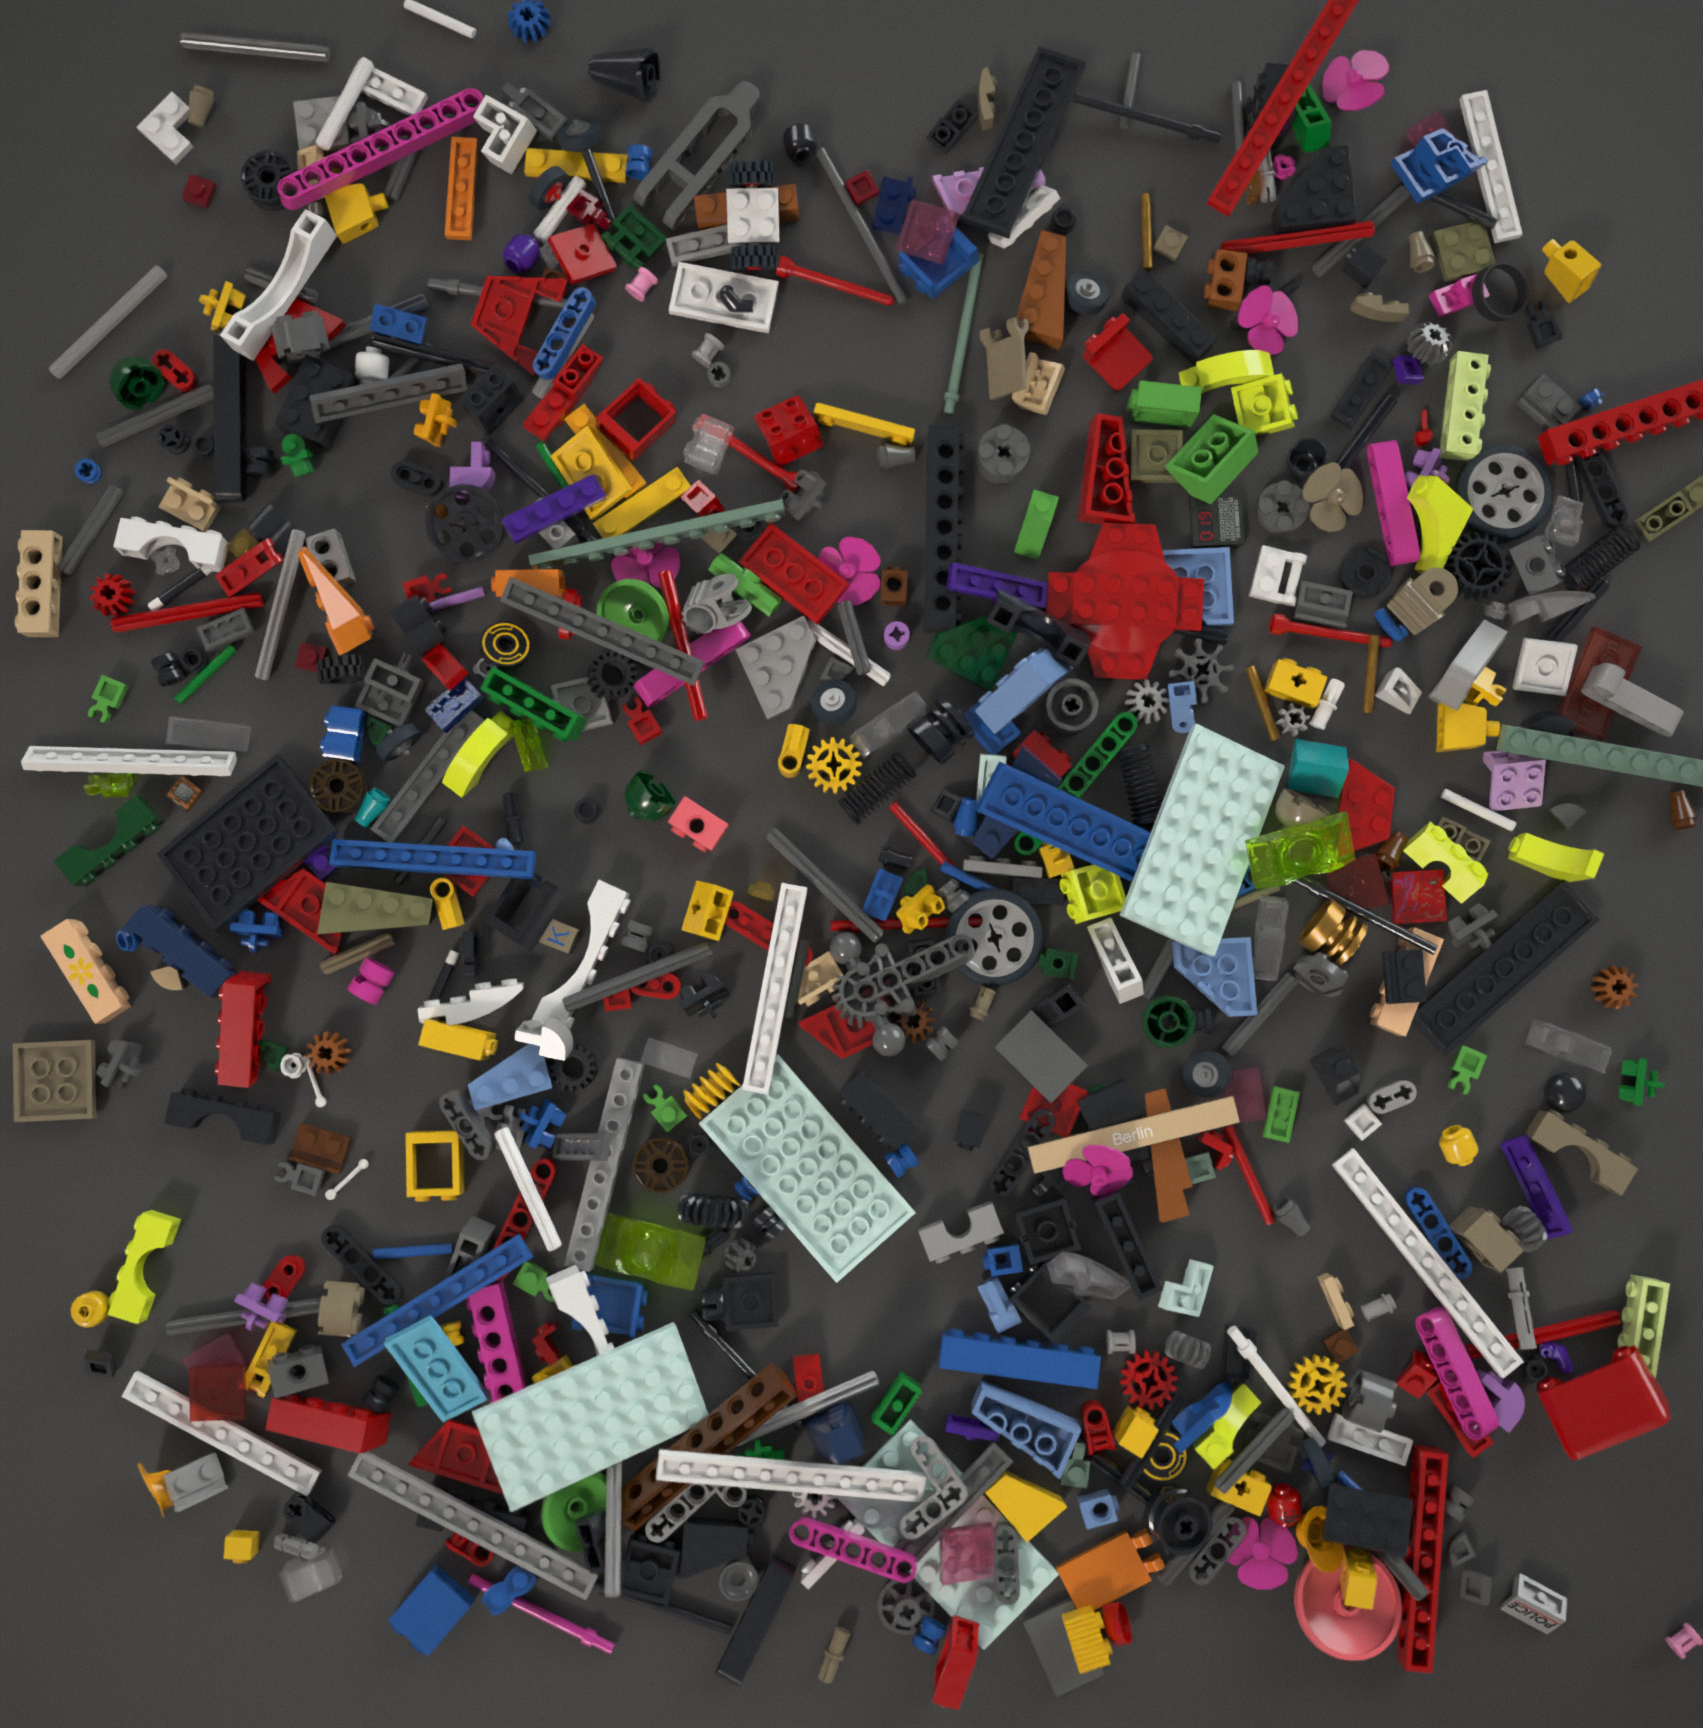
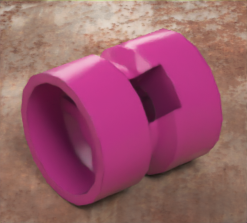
M365 957L358 968L360 975L353 977L347 990L360 999L377 1005L384 994L383 986L390 984L395 972L385 965Z

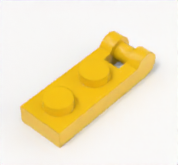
M271 1321L240 1387L247 1391L252 1389L258 1392V1396L265 1399L272 1388L267 1360L272 1359V1356L275 1354L288 1352L298 1330L279 1321L277 1323ZM257 1374L265 1377L263 1382L255 1379Z

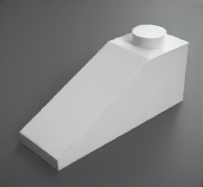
M1110 917L1088 926L1087 930L1119 1004L1144 995L1142 979L1112 918Z

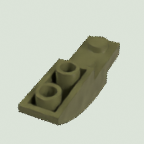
M1703 475L1634 521L1648 542L1703 506Z

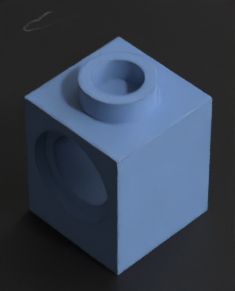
M1107 1488L1077 1496L1083 1521L1087 1529L1118 1521L1116 1512L1120 1511L1116 1495L1111 1496ZM1097 1503L1106 1504V1509L1102 1513H1095L1093 1511Z

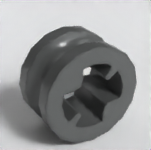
M716 362L708 368V379L713 387L724 388L729 384L731 375L726 364ZM723 370L725 378L722 379L720 377V381L715 380L713 373Z

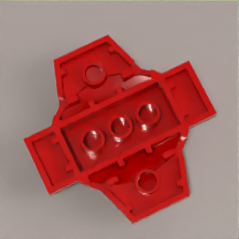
M1103 523L1089 560L1081 565L1075 573L1049 572L1046 613L1089 634L1090 648L1087 653L1094 678L1146 680L1161 642L1168 638L1174 630H1202L1204 578H1181L1177 576L1174 570L1165 562L1155 525Z

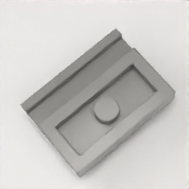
M216 1452L162 1475L169 1497L173 1501L175 1512H180L229 1489L225 1484L224 1474Z

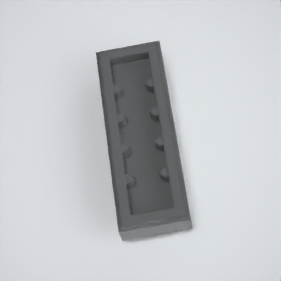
M555 1133L552 1159L563 1161H608L611 1134Z

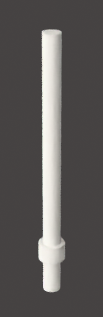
M1236 1326L1230 1327L1227 1333L1237 1344V1350L1252 1363L1310 1438L1312 1437L1319 1447L1324 1446L1326 1440L1256 1352L1257 1348L1251 1340L1246 1339Z

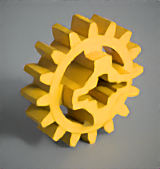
M831 737L830 744L821 740L822 747L819 749L817 746H813L815 755L808 754L807 756L812 761V764L806 765V769L813 771L808 775L809 780L816 778L814 786L817 788L822 784L824 786V793L829 788H833V793L837 794L840 787L846 792V784L849 783L854 786L856 783L853 777H860L861 775L856 768L862 767V762L855 761L860 754L859 752H851L854 747L853 744L847 747L844 746L845 739H841L839 744L835 743L834 737ZM829 750V755L824 760L818 761L821 754ZM838 750L846 753L850 760L843 759L838 754ZM832 755H835L837 764H841V767H837L836 777H833L832 769L827 767V765L831 764ZM851 770L849 775L839 782L841 774L844 771ZM818 772H825L830 777V782L824 780Z
M1313 1354L1312 1361L1304 1356V1364L1300 1365L1295 1362L1294 1365L1297 1371H1289L1288 1373L1293 1377V1381L1287 1382V1385L1294 1388L1289 1394L1292 1398H1297V1405L1299 1407L1304 1405V1410L1308 1413L1313 1408L1318 1415H1321L1322 1408L1330 1413L1331 1404L1340 1406L1337 1400L1338 1396L1345 1397V1394L1340 1391L1341 1388L1347 1387V1383L1340 1380L1345 1374L1341 1370L1336 1371L1339 1365L1335 1362L1330 1363V1359L1326 1356L1321 1361L1316 1354ZM1316 1367L1325 1368L1329 1372L1319 1373ZM1318 1379L1321 1382L1318 1383L1319 1388L1315 1389V1380ZM1313 1395L1318 1401L1308 1400L1305 1396L1310 1397Z

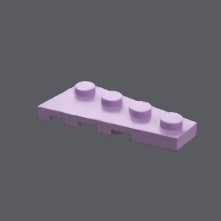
M984 167L974 172L964 173V171L954 172V175L942 177L941 174L932 176V182L952 223L962 219ZM1041 169L1031 190L1045 185V177Z

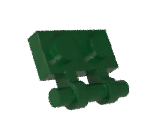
M630 204L612 222L613 226L618 230L613 236L607 230L601 236L612 252H617L624 258V262L629 267L633 266L637 271L640 267H645V264L639 259L643 253L651 260L667 243V237ZM626 238L635 245L631 250L622 244Z

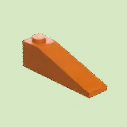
M306 547L300 548L298 556L309 584L312 587H317L318 591L315 592L318 607L323 612L326 611L328 615L326 616L327 622L325 625L338 654L342 655L371 639L374 625L370 616L364 615L361 607Z

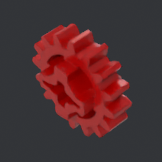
M1143 1349V1356H1139L1135 1352L1133 1354V1361L1125 1359L1128 1365L1127 1369L1120 1368V1372L1125 1377L1120 1378L1119 1383L1126 1385L1122 1392L1124 1395L1130 1394L1128 1398L1130 1403L1138 1400L1137 1405L1141 1409L1145 1403H1147L1150 1410H1153L1154 1403L1156 1402L1162 1407V1399L1165 1397L1171 1400L1172 1398L1168 1392L1170 1390L1176 1391L1177 1389L1171 1383L1178 1380V1377L1175 1374H1170L1175 1368L1172 1364L1166 1365L1168 1358L1165 1355L1159 1359V1353L1155 1350L1152 1356H1149L1146 1349ZM1142 1363H1145V1366L1136 1369L1137 1366H1139ZM1158 1366L1162 1367L1165 1379L1158 1375ZM1151 1375L1154 1380L1148 1381L1146 1384L1143 1378H1148ZM1131 1380L1138 1383V1393L1133 1390ZM1160 1390L1157 1394L1151 1396V1393Z

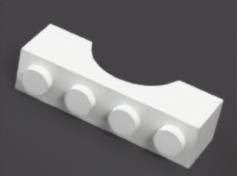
M131 517V519L120 518L113 546L123 556L147 560L155 550L162 546L179 545L187 549L189 561L197 569L211 565L205 569L220 572L224 568L229 543L217 531L206 530V533L190 526L183 525L181 528H176L162 521H156V524L148 523L139 517Z

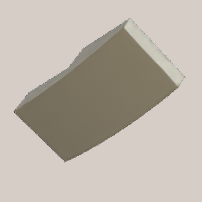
M988 67L982 70L978 93V114L982 131L991 129L993 119L996 117L993 102L998 86L995 76H990Z
M1368 292L1359 294L1350 305V311L1373 320L1402 322L1409 314L1408 303L1400 304L1399 301H1389L1383 305L1382 295H1373V293Z
M1442 817L1438 826L1446 832L1447 837L1455 844L1461 845L1473 861L1480 863L1491 841L1466 830L1467 827Z

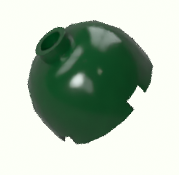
M130 356L123 358L114 365L109 375L112 393L122 406L130 410L144 409L142 405H145L148 401L151 405L155 403L161 396L165 386L161 371L153 363L142 357Z
M639 770L625 788L624 795L626 804L629 807L628 812L635 819L641 818L645 821H658L666 817L676 807L674 805L676 799L663 782L658 786L652 780L655 776L644 770Z
M1163 996L1154 999L1147 1005L1142 1014L1141 1024L1143 1032L1150 1042L1158 1047L1175 1048L1190 1039L1195 1028V1017L1187 1002L1178 997Z

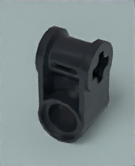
M300 1492L292 1495L283 1509L284 1517L309 1542L315 1544L336 1523L335 1518L327 1509L319 1505L310 1495L305 1496ZM299 1503L302 1505V1508L297 1511L294 1507Z

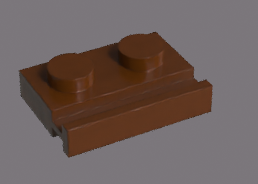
M301 1122L289 1160L335 1174H341L352 1137Z

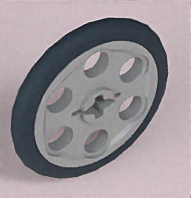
M1495 445L1482 449L1473 459L1466 461L1458 476L1456 494L1473 508L1467 522L1475 530L1482 534L1488 533V536L1492 538L1498 537V539L1510 540L1525 536L1534 531L1543 522L1552 502V485L1544 465L1533 454L1512 445ZM1491 462L1500 465L1501 473L1499 475L1490 473L1488 467ZM1519 466L1525 469V479L1516 478L1514 475L1515 467ZM1479 481L1484 484L1485 492L1483 494L1474 492V482ZM1514 487H1517V488L1513 489L1512 491H1510L1509 494H1507L1506 496H1505V494H1503V495H1500V494H1499V495H1497V496L1491 497V496L1497 494L1502 488H1503L1504 490H1506V489L1510 490V489H1512V488H1514ZM1525 490L1534 492L1536 499L1533 503L1524 500L1523 493ZM1484 505L1493 507L1495 513L1492 518H1487L1483 515L1482 507ZM1509 509L1518 511L1520 515L1518 522H1512L1508 519L1507 513Z
M986 889L970 895L969 899L951 914L946 927L945 940L958 934H965L977 942V948L973 959L957 967V970L973 982L985 986H1001L1021 979L1033 968L1043 947L1044 934L1041 920L1036 910L1026 899L1017 893L1005 889ZM1003 905L1006 907L1007 914L1003 919L993 917L992 911L995 906ZM974 913L982 916V923L976 928L968 924L969 916ZM1017 922H1022L1026 925V932L1022 936H1015L1012 933V926ZM989 923H991L992 929L997 934H1001L997 943L1000 949L999 952L996 945L992 941L987 940V938L991 937ZM963 944L957 946L955 951L961 954L965 953L962 947ZM1013 947L1018 948L1021 952V957L1014 962L1009 961L1006 956L1007 951ZM986 956H993L996 959V966L991 970H986L982 967V960Z

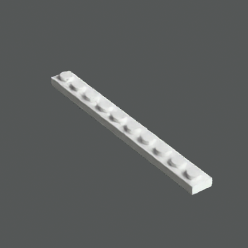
M1351 1148L1331 1165L1499 1377L1505 1378L1522 1364L1523 1360L1356 1150Z
M659 1450L656 1480L923 1502L926 1475L925 1472Z

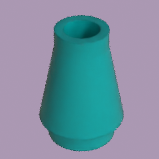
M377 788L367 791L359 812L354 819L360 825L368 827L389 806V796Z

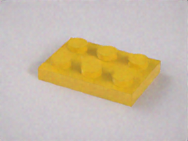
M587 425L551 455L552 460L569 486L594 474L606 494V499L585 509L591 520H596L632 491L629 483L592 426Z

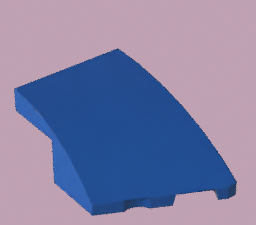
M1442 128L1423 136L1415 149L1394 157L1390 164L1418 204L1470 176L1486 165L1488 160L1484 156L1478 158L1467 150V144L1455 139L1451 133Z
M1229 1382L1217 1385L1200 1402L1188 1406L1171 1422L1182 1435L1174 1444L1179 1453L1185 1451L1226 1414L1232 1401V1386Z

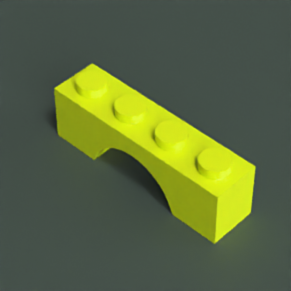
M154 1210L142 1212V1215L137 1217L134 1224V1230H136L134 1238L128 1243L125 1255H127L125 1265L121 1266L117 1274L119 1282L116 1291L112 1292L108 1301V1306H110L108 1315L135 1324H140L148 1319L155 1294L145 1283L143 1277L144 1263L149 1254L156 1248H164L173 1244L181 1219Z

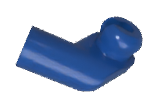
M1385 608L1375 612L1376 620L1394 641H1402V638L1408 636V628L1404 624L1397 626Z

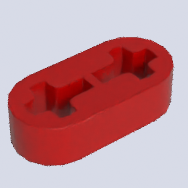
M162 349L153 355L152 363L177 389L182 392H190L195 389L198 381L197 376L172 352ZM162 359L168 360L173 367L168 369L161 362ZM179 372L187 376L188 382L186 384L176 376Z

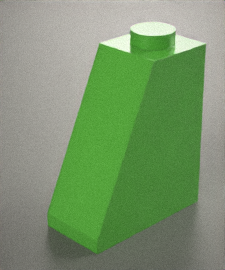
M1033 490L1014 554L1038 561L1059 497Z

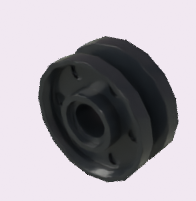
M264 150L253 154L246 160L241 170V182L244 190L256 206L264 210L278 211L285 209L277 189L278 183L282 178L296 171L284 155L276 151ZM275 178L272 183H266L267 180ZM288 191L285 195L294 196L297 192Z

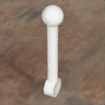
M304 1055L302 1061L307 1066L317 1097L315 1104L318 1107H323L327 1104V1100L321 1095L313 1068L309 1067L312 1058H306Z
M361 1159L358 1166L334 1189L326 1191V1198L328 1200L336 1198L337 1192L361 1169H366L369 1162L366 1159Z

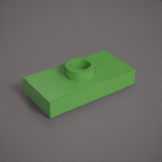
M1277 1086L1272 1087L1262 1137L1286 1143L1290 1142L1300 1092Z

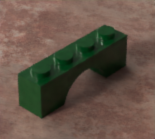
M135 795L115 811L117 830L107 845L95 850L73 845L54 860L55 864L72 885L82 887L91 885L98 879L97 875L100 872L114 867L118 863L117 859L124 853L132 852L138 847L140 840L144 837L152 836L159 830L158 826L164 821L146 798Z

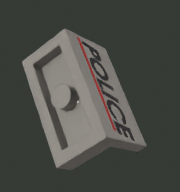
M1521 1573L1514 1577L1512 1596L1500 1605L1502 1611L1545 1634H1549L1566 1621L1567 1598Z

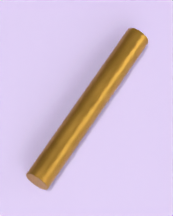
M1143 193L1140 195L1142 266L1145 271H1150L1153 269L1151 196L1149 193Z
M1369 635L1363 713H1373L1379 635Z
M1255 665L1250 666L1245 671L1270 740L1274 741L1281 737Z

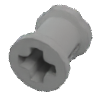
M706 333L704 335L705 340L697 351L693 350L691 354L700 364L709 368L712 365V359L719 350L722 351L724 349V345L716 337Z
M1107 1330V1354H1112L1113 1351H1129L1130 1354H1134V1330H1129L1128 1332H1112Z

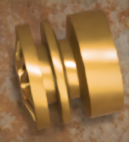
M1329 899L1311 917L1300 933L1297 942L1310 952H1315L1323 946L1321 953L1327 955L1330 958V962L1339 967L1359 948L1366 935L1368 926L1363 922L1356 925L1357 917L1351 916L1342 922L1346 909L1333 899Z

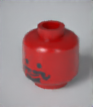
M1287 1483L1275 1485L1270 1490L1267 1498L1269 1518L1276 1522L1277 1525L1284 1527L1296 1524L1303 1515L1300 1492Z

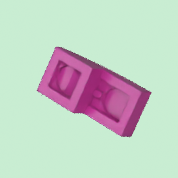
M1477 274L1460 279L1455 284L1435 290L1429 295L1438 318L1474 304L1472 285ZM1484 283L1483 292L1484 297L1486 299L1490 296V294Z

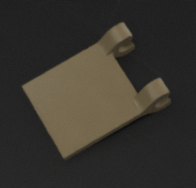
M1017 318L1008 319L1006 325L1011 336L1001 340V330L992 331L991 335L990 328L980 331L981 342L987 351L990 400L1027 389L1024 336L1029 328L1028 319L1020 320L1018 324Z

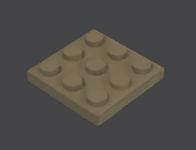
M95 1040L13 1043L14 1122L97 1118Z

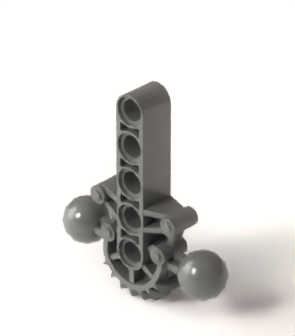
M850 932L838 933L830 943V953L835 961L845 964L848 973L844 977L836 975L841 984L832 986V989L838 992L832 995V1000L838 1002L834 1008L836 1011H841L840 1017L843 1020L848 1018V1023L851 1026L858 1020V1027L862 1029L865 1022H872L875 1028L872 1038L874 1049L883 1056L897 1055L905 1046L906 1038L899 1026L889 1023L888 1017L890 1013L896 1012V1014H905L909 1017L914 1016L916 1007L909 994V990L971 961L975 954L973 942L969 936L958 934L896 964L888 947L885 944H878L875 948V954L870 958L871 960L865 963L859 959L862 953V943L858 936ZM960 944L969 946L965 953L961 954L955 951ZM937 955H942L945 957V960L942 964L935 965L932 963L933 958ZM874 965H879L880 971L872 974L870 969ZM914 966L921 968V972L916 976L908 974L910 968ZM888 978L898 979L895 986H884ZM865 989L874 990L873 995L867 999L862 998L861 993ZM893 998L897 1004L888 1007L885 1001Z

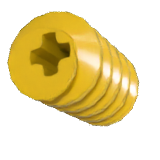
M716 1063L717 1073L710 1069L707 1071L710 1079L707 1080L701 1076L699 1077L701 1086L694 1083L691 1084L693 1093L687 1090L683 1091L686 1104L699 1119L702 1118L700 1110L705 1113L710 1112L708 1103L715 1107L718 1105L716 1096L724 1100L726 1098L724 1090L730 1093L734 1092L732 1083L741 1086L726 1066Z

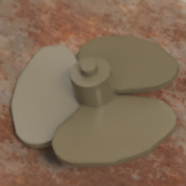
M1335 462L1318 467L1308 477L1302 491L1305 501H1319L1311 507L1310 519L1321 530L1334 532L1344 528L1346 516L1341 507L1352 516L1358 515L1362 511L1363 492L1360 481L1352 470L1347 468L1341 470L1340 466Z

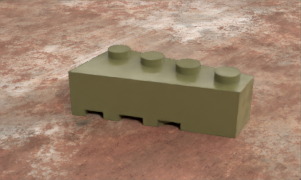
M326 882L317 934L430 925L434 899Z

